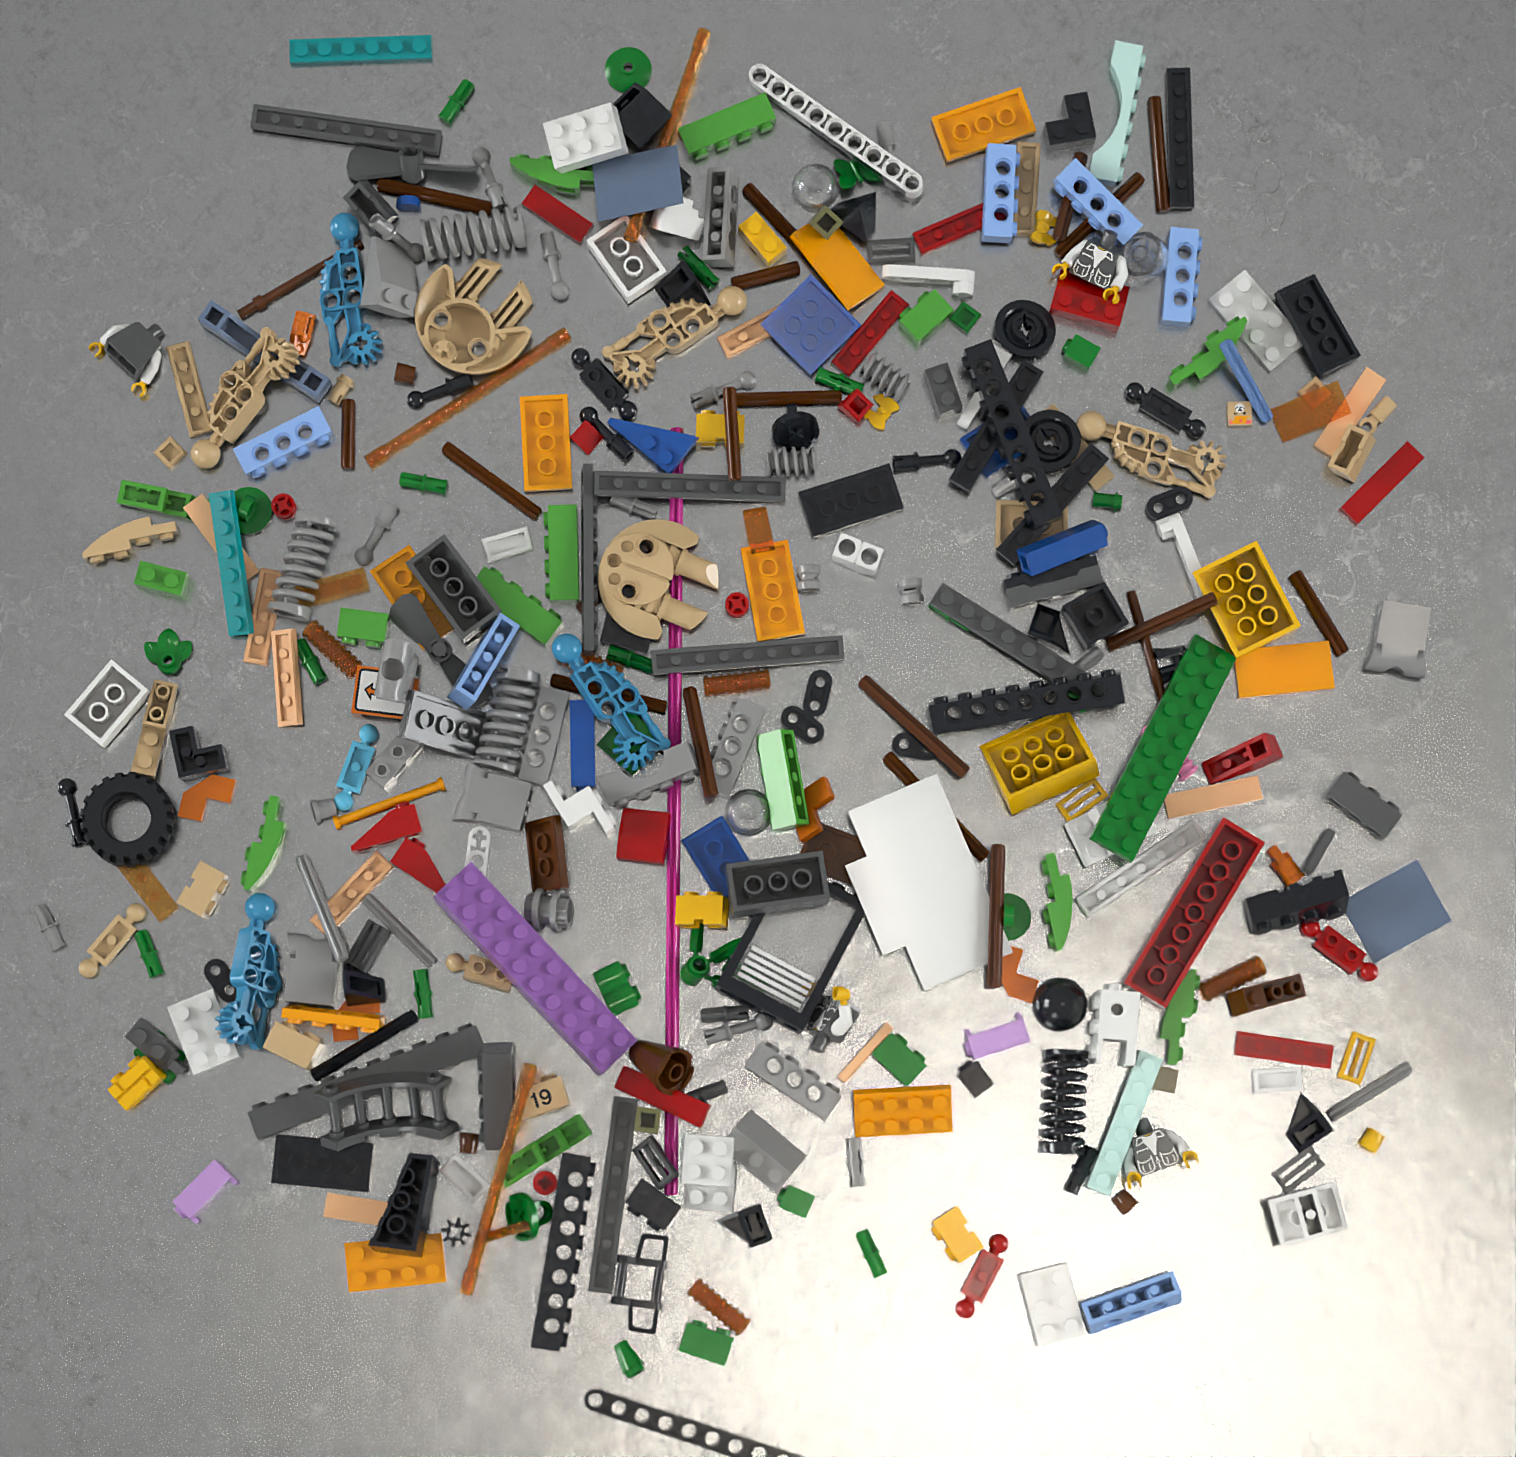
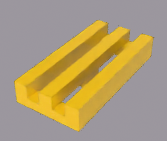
M1094 778L1056 803L1055 806L1068 822L1086 813L1107 798L1108 794L1097 779ZM1092 784L1095 785L1094 789L1066 809L1063 807L1065 803ZM1098 791L1101 795L1073 816L1068 814Z
M1352 1031L1337 1078L1360 1086L1376 1039ZM1356 1038H1359L1360 1040L1352 1064L1350 1066L1348 1075H1346L1344 1073ZM1367 1041L1369 1044L1357 1078H1354L1353 1075L1364 1042Z

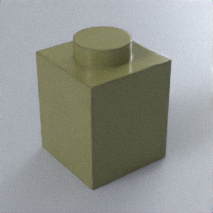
M823 205L807 223L824 239L828 240L842 225L843 221L827 206Z
M637 1106L634 1132L659 1135L662 1110Z

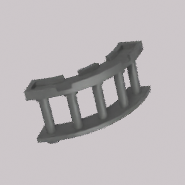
M391 1072L357 1077L336 1084H325L322 1089L313 1093L315 1098L327 1101L331 1130L328 1134L320 1137L321 1146L340 1151L351 1145L364 1142L366 1136L379 1134V1137L383 1138L401 1136L402 1131H414L415 1136L442 1140L458 1132V1122L449 1120L444 1116L441 1088L451 1083L452 1077L441 1075L440 1072ZM390 1087H407L411 1110L410 1116L396 1117L393 1115ZM380 1088L384 1116L381 1119L368 1121L365 1117L362 1091ZM417 1088L431 1090L435 1117L424 1116L421 1113ZM352 1094L356 1121L353 1125L341 1128L337 1099Z

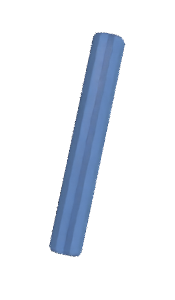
M1230 339L1224 340L1220 343L1219 347L1257 416L1263 423L1271 420L1273 414L1233 341Z

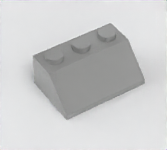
M753 1110L746 1114L728 1136L735 1138L733 1158L775 1193L781 1189L807 1157L806 1154Z

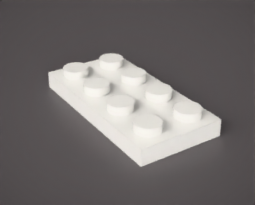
M1246 270L1241 272L1208 300L1226 323L1237 316L1240 319L1244 316L1246 317L1247 325L1240 340L1269 373L1303 346L1288 319Z

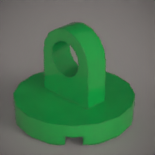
M244 487L236 490L234 493L240 533L253 535L266 529L273 516L272 502L266 493L254 487Z
M1004 893L1003 930L1008 941H1013L1023 936L1030 927L1031 911L1024 899L1015 894Z
M523 1192L509 1196L510 1202H507L505 1206V1217L509 1229L516 1233L514 1237L521 1242L534 1239L538 1234L539 1226L549 1223L552 1219V1205L545 1200L533 1201L528 1194ZM539 1206H542L544 1214L539 1219L537 1209Z

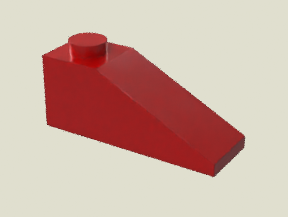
M1264 732L1202 762L1210 785L1262 768L1283 758L1275 735Z
M409 801L396 804V809L390 810L351 846V851L355 854L424 834L416 805H410Z
M415 837L412 840L405 838L391 859V864L437 893L446 883L428 852L423 849L425 844Z

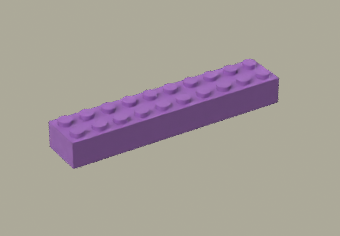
M472 862L434 895L433 899L598 1076L603 1074L637 1041L628 1029Z

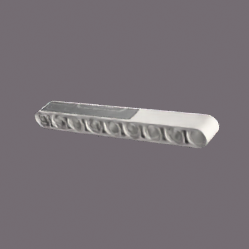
M756 64L751 67L749 79L752 87L759 93L765 92L769 100L905 196L917 198L922 194L923 180L916 171L767 66ZM759 73L766 75V78L761 82L754 80V77ZM776 87L785 88L784 93L781 95H775L773 91ZM796 100L804 102L801 108L792 107L793 102ZM816 113L823 115L822 120L819 122L811 120V117ZM834 127H840L842 132L839 135H832L830 130ZM858 140L862 144L859 148L852 149L849 147L850 142ZM871 154L881 156L877 162H870L868 157ZM896 167L900 171L897 175L890 176L887 174L888 169ZM909 181H917L919 183L918 187L913 190L908 189L906 185Z

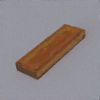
M364 567L315 580L314 582L319 584L317 590L300 585L294 586L299 591L315 596L314 602L297 598L300 605L310 608L370 591Z
M137 864L132 868H128L125 865L117 866L160 923L180 909L147 865Z

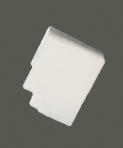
M683 196V204L654 210L650 227L662 232L699 241L705 220L698 217L699 212L692 207L693 200L689 197Z
M841 532L832 554V561L860 574L873 576L878 570L884 549ZM842 540L855 544L856 549L852 555L844 556L840 553L838 547ZM867 548L874 549L878 554L877 561L872 565L865 564L861 559L862 551Z

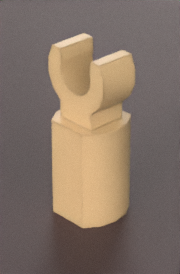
M1384 396L1370 411V417L1363 418L1359 422L1358 427L1361 428L1363 424H1369L1371 426L1369 432L1373 435L1377 429V423L1382 424L1396 409V403L1388 396Z

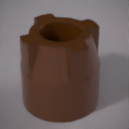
M398 362L394 381L413 384L416 367Z
M460 1132L459 1152L476 1154L479 1134Z
M1126 1189L1121 1191L1112 1200L1123 1215H1126L1139 1203Z

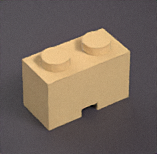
M1349 424L1341 439L1338 450H1335L1328 464L1329 469L1334 474L1355 482L1376 442L1375 438L1370 432Z
M200 860L191 876L194 882L190 888L185 886L176 903L205 918L206 915L210 916L217 905L214 902L218 894L222 895L229 882L226 881L228 878L226 874Z

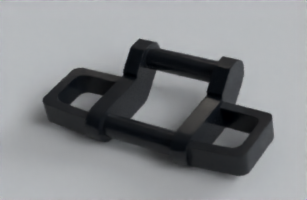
M642 1234L636 1257L617 1255L616 1262H619L614 1296H611L610 1304L629 1306L628 1328L632 1332L656 1333L659 1310H662L663 1304L660 1301L664 1272L668 1268L666 1258L669 1238L666 1236ZM647 1238L664 1242L662 1261L640 1258L644 1241ZM628 1264L655 1267L651 1301L624 1298ZM633 1307L655 1310L651 1329L634 1327Z

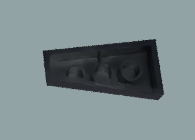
M1342 869L1333 871L1334 876L1323 879L1322 875L1313 877V881L1303 886L1298 884V882L1290 884L1280 893L1277 889L1245 898L1244 908L1251 933L1267 934L1272 929H1290L1304 921L1306 924L1316 923L1323 918L1337 919L1346 914L1349 893Z
M409 1153L397 1179L394 1192L388 1199L386 1210L379 1219L378 1228L368 1244L374 1252L422 1258L439 1161L433 1155Z

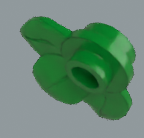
M167 628L159 635L157 642H145L144 652L147 659L157 664L158 669L162 673L174 674L180 668L181 662L190 657L192 642H179L176 632ZM172 659L170 664L164 663L166 660Z

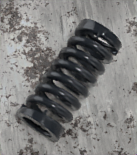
M1045 1049V1062H1056L1048 1063L1044 1066V1070L1047 1073L1054 1075L1046 1077L1044 1084L1054 1089L1045 1090L1043 1096L1054 1102L1043 1104L1042 1109L1055 1115L1044 1116L1042 1123L1056 1128L1044 1129L1041 1135L1046 1139L1056 1141L1048 1142L1047 1140H1041L1040 1153L1085 1155V1147H1078L1077 1150L1073 1149L1075 1146L1084 1145L1085 1140L1081 1137L1064 1134L1083 1133L1086 1127L1082 1124L1064 1121L1083 1120L1086 1118L1085 1112L1065 1108L1084 1107L1087 1101L1083 1098L1065 1095L1084 1094L1087 1092V1087L1084 1085L1066 1082L1087 1080V1073L1067 1069L1087 1067L1088 1061L1084 1059H1088L1089 1051Z

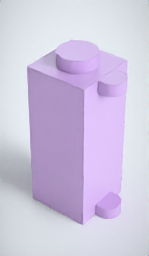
M1021 1013L1015 1014L1016 1021L971 1035L970 1029H965L967 1042L964 1043L967 1056H972L973 1060H977L1031 1042Z
M214 1159L172 1201L176 1205L174 1210L183 1219L188 1217L197 1224L200 1220L196 1215L229 1182L235 1186L238 1181L218 1160Z

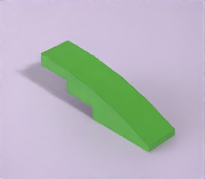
M122 480L116 503L192 521L183 507L197 497L192 494L171 491L163 487Z
M579 1113L495 1166L494 1170L504 1186L508 1188L553 1160L562 1152L567 1151L592 1135V1132Z

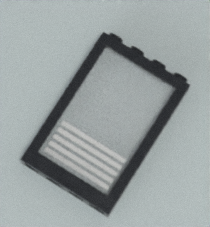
M828 882L830 894L828 904L754 914L722 973L715 990L801 1035L865 915L857 894L854 893L852 895L845 891L846 888L837 882H832V884Z

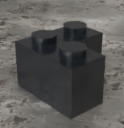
M1088 92L1064 95L1062 106L1065 119L1045 122L1043 132L1047 152L1093 145L1096 140Z
M194 726L169 731L180 780L185 781L230 771L225 747L222 744L200 748L197 731Z

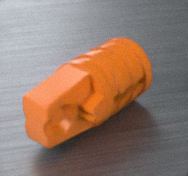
M302 311L295 312L289 340L296 347L295 349L299 352V356H305L317 317Z
M1276 845L1267 850L1268 855L1273 860L1270 865L1283 879V882L1287 884V887L1290 884L1297 883L1305 876L1288 852L1283 854Z

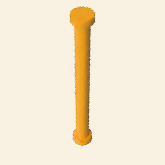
M439 777L437 781L339 817L337 815L332 816L338 830L341 829L342 825L395 807L396 804L411 801L439 790L442 792L446 791L442 777Z

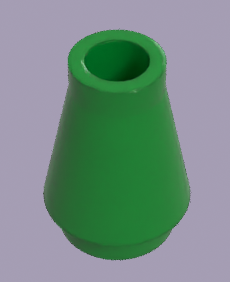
M627 1340L614 1346L622 1374H625L627 1379L645 1370L643 1367L644 1362L631 1348Z

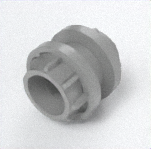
M537 888L535 892H530L526 896L524 919L533 926L534 930L542 931L545 924H549L553 932H560L562 928L570 926L573 918V899L569 894H565L563 890L559 889L554 890L552 896H549L547 892H544V888Z

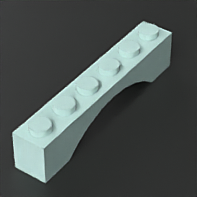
M1116 40L1109 70L1115 80L1119 93V119L1110 138L1100 149L1093 153L1089 172L1103 186L1115 188L1117 181H1122L1124 167H1120L1121 158L1126 159L1128 145L1124 144L1126 135H1131L1133 122L1129 121L1130 113H1135L1137 99H1133L1134 91H1139L1142 77L1138 76L1139 68H1144L1146 54H1142V45Z
M1138 1049L1136 1065L1131 1067L1121 1099L1093 1164L1091 1174L1085 1185L1086 1187L1110 1196L1163 1061L1162 1058Z

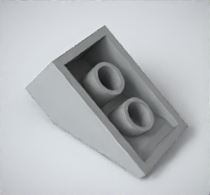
M372 236L360 306L395 318L415 317V306L419 291L414 261L408 257L406 250L398 244Z

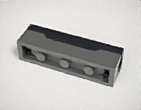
M1088 553L1076 558V561L1066 562L1034 576L1029 574L1020 575V572L1009 574L1006 576L1007 579L1003 580L1002 586L1005 591L1009 611L1087 591L1104 581L1096 555L1090 557Z

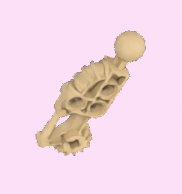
M737 286L725 287L719 292L717 303L710 308L706 303H697L694 301V298H690V301L680 299L681 302L675 304L672 302L668 308L664 306L660 310L653 311L647 318L637 324L636 330L626 337H622L611 346H605L602 350L603 357L614 363L613 372L620 374L617 380L619 382L625 381L624 385L626 388H629L631 383H633L634 388L639 389V382L643 386H647L648 383L645 378L653 379L654 377L649 372L656 368L654 359L665 352L672 355L681 353L719 326L718 319L724 314L737 315L741 313L747 304L745 292ZM658 318L666 320V324L662 327L653 325L654 321ZM689 324H698L700 327L696 332L691 333L687 330ZM638 336L655 338L640 350L619 352ZM671 337L680 339L679 344L676 346H670L667 342ZM630 363L638 367L639 371L636 373L633 370L631 371Z
M264 327L260 331L261 337L251 348L252 350L244 360H238L230 370L224 372L220 377L219 391L217 393L214 392L213 396L215 397L213 402L209 403L210 410L207 412V416L210 418L208 426L214 432L209 439L198 440L191 449V459L196 466L203 469L213 468L221 458L219 447L223 442L227 440L234 444L265 403L263 390L270 380L280 381L282 377L289 379L290 372L296 373L294 367L300 364L299 360H297L300 355L291 342H287L284 338L277 339L276 333L272 329ZM262 351L260 363L251 373L249 364ZM271 352L274 353L275 355H277V356L280 357V358H279V359L276 358L275 356H273V355L271 354Z
M1086 411L1077 420V426L1082 438L1091 441L1097 440L1102 436L1112 439L1110 445L1114 449V459H1118L1121 463L1120 466L1127 467L1130 473L1134 471L1138 473V476L1145 478L1147 481L1166 486L1174 484L1186 487L1190 491L1203 494L1206 498H1211L1216 493L1214 481L1221 477L1219 469L1226 467L1225 463L1220 462L1226 458V454L1218 455L1222 447L1218 446L1214 450L1213 441H1210L1206 447L1205 442L1202 440L1199 442V448L1196 445H1191L1187 451L1173 447L1171 439L1164 434L1122 421H1118L1116 426L1106 423L1103 415L1097 411ZM1134 434L1141 435L1143 444L1135 445L1131 440V436ZM1157 441L1163 442L1166 445V451H1156L1154 443ZM1204 456H1208V461L1211 463L1204 468V461L1201 459ZM1168 463L1187 468L1202 484L1176 478ZM1149 464L1157 465L1159 467V474H1150L1147 466Z

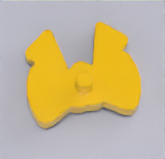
M1046 210L1035 212V228L1029 237L1037 244L1046 243L1047 246H1051L1057 241L1053 240L1052 236L1046 232L1050 230V227H1055L1057 217H1053Z
M881 393L873 396V399L880 406L877 412L869 410L864 415V419H869L872 427L883 431L886 421L892 413L899 411L900 407L894 399L884 397V394Z

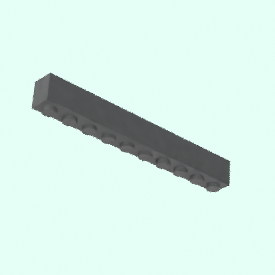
M471 1023L462 1025L457 1028L459 1031L451 1035H449V1032L441 1033L435 1036L436 1041L428 1044L425 1040L413 1044V1049L407 1052H403V1049L389 1053L390 1058L381 1061L380 1058H376L366 1062L367 1067L358 1070L357 1066L344 1070V1076L335 1079L334 1075L321 1079V1084L315 1087L307 1084L298 1088L299 1093L289 1096L288 1092L274 1097L275 1102L266 1105V1102L263 1101L252 1105L253 1110L247 1113L257 1140L265 1139L328 1115L327 1101L315 1098L313 1094L322 1089L325 1084H336L357 1077L381 1073L441 1072L477 1058L479 1050H483L484 1045L478 1026L472 1027ZM390 1087V1091L399 1087ZM380 1088L362 1091L363 1101L380 1095ZM352 1094L337 1099L338 1110L354 1105Z

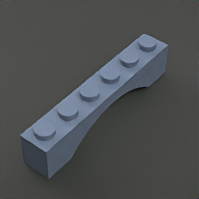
M212 300L198 318L201 326L246 356L261 337L260 334ZM262 351L253 359L258 364L261 360ZM271 352V354H272L273 356H275V357L278 358V359L280 358V357H278L277 355H275L274 353ZM299 360L300 364L294 367L296 373L290 372L289 379L283 377L281 379L317 403H320L332 386L330 378Z

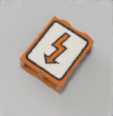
M357 665L351 709L352 715L402 719L405 704L377 699L374 696L379 668ZM416 675L413 690L419 692L420 679H416Z

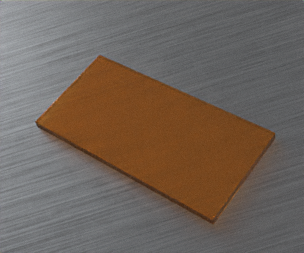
M1338 380L1270 409L1283 443L1351 414Z

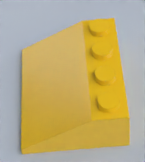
M1257 540L1192 572L1203 596L1210 592L1216 595L1218 605L1210 609L1235 658L1270 644L1300 628L1301 625Z
M1070 712L1045 716L979 746L1012 815L1100 776L1097 761Z

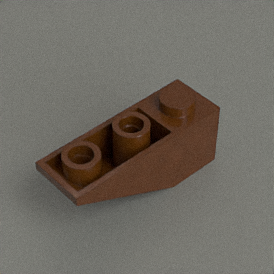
M1300 973L1226 994L1233 1017L1307 997Z

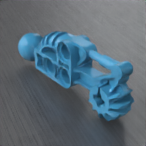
M347 212L335 215L330 222L331 235L335 240L340 241L341 250L336 251L332 259L324 262L326 265L324 269H321V274L323 275L322 280L319 281V285L322 286L319 302L323 321L327 325L329 333L328 341L331 354L329 362L336 368L341 367L343 363L348 361L357 365L362 360L364 365H368V357L372 361H376L377 358L373 355L374 352L382 353V350L376 346L383 344V340L376 339L380 333L377 330L371 332V325L362 323L361 309L364 307H361L360 304L365 275L361 250L354 245V239L359 233L360 225L358 219L353 214ZM350 269H356V277L348 280L347 272ZM354 292H360L361 295L357 303H351L350 297ZM331 296L337 297V303L334 307L327 306V300ZM345 313L347 334L339 351L335 325ZM362 339L365 342H367V345H364L363 350L357 347L359 344H361Z
M563 633L554 639L552 644L554 657L558 661L570 665L574 671L570 678L594 715L601 721H610L618 732L614 743L619 747L614 748L612 752L615 754L620 753V756L615 761L618 763L623 759L622 768L626 769L629 764H631L632 771L637 770L638 765L644 768L646 766L645 760L652 761L655 752L659 750L664 751L670 747V740L665 738L658 726L654 724L647 713V705L640 696L638 689L629 680L624 679L623 672L619 673L616 670V666L607 665L605 661L596 664V662L585 664L580 656L582 644L573 634ZM590 683L598 686L599 693L597 695L589 692L588 685ZM622 691L631 693V702H625L622 699ZM602 704H609L611 706V715H606L602 712ZM626 713L641 716L654 739L637 731ZM646 741V743L639 747L635 753L631 754L629 752V749L631 747H637L642 742Z
M266 893L252 894L245 903V913L250 919L249 927L239 929L230 972V982L237 991L236 999L234 1002H229L226 1007L218 1010L220 1016L215 1018L219 1023V1026L215 1029L221 1031L219 1038L226 1039V1043L229 1044L237 1043L243 1045L246 1043L252 1050L263 1049L262 1047L266 1041L264 1035L268 1009L274 1006L276 994L281 988V979L279 972H277V969L280 968V963H278L280 953L276 951L278 946L276 943L271 942V932L263 930L264 922L271 919L275 913V903L272 897ZM254 1001H256L261 1009L257 1025H255L252 1013Z

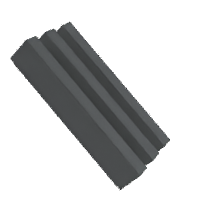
M914 237L866 240L869 265L915 263L916 261ZM905 244L910 246V248L872 250L874 246ZM910 254V256H902V257H887V258H873V257H872V256H879V255Z
M1330 828L1324 830L1302 872L1308 876L1314 873L1336 834L1335 831Z
M368 919L345 962L367 973L388 937L390 930ZM379 931H381L380 934H379V936L377 937V939H376L374 945H373V944H372L373 940L375 939L377 933H378ZM370 950V952L368 953L366 959L364 960L363 964L361 965L360 963H361V961L363 960L365 954Z
M649 1136L632 1150L658 1190H662L666 1184L672 1182V1179L679 1176V1173L654 1136ZM648 1144L651 1145V1147L653 1148V1150L655 1151V1153L657 1154V1156L669 1172V1175L667 1174V1172L665 1171V1169L663 1168V1166L661 1165V1163L659 1162V1160L657 1159V1157L655 1156V1154L653 1153ZM642 1149L645 1150V1152L651 1159L652 1163L663 1177L662 1181L660 1180V1178L658 1177V1175L656 1174V1172L654 1171L646 1157L641 1152Z
M1310 1146L1274 1172L1272 1176L1284 1192L1288 1194L1326 1164L1321 1160L1314 1148ZM1308 1153L1312 1155L1311 1158L1305 1161L1302 1165H1300L1286 1177H1284L1283 1179L1280 1178L1279 1175H1281L1283 1172H1285L1287 1169H1289L1291 1166L1297 1163ZM1314 1161L1318 1163L1290 1186H1286L1285 1183Z

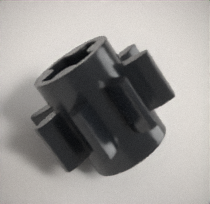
M460 1217L457 1218L456 1223H452L448 1219V1228L441 1229L447 1235L443 1242L451 1240L453 1248L456 1246V1242L459 1241L463 1246L466 1245L463 1239L465 1236H471L470 1233H466V1228L470 1224L461 1225ZM453 1226L455 1228H462L460 1239L450 1236L453 1232L451 1229Z

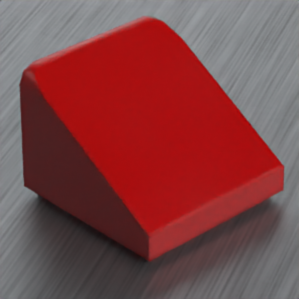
M856 388L837 407L855 423L859 422L874 404Z
M587 420L570 436V440L586 455H589L604 439Z

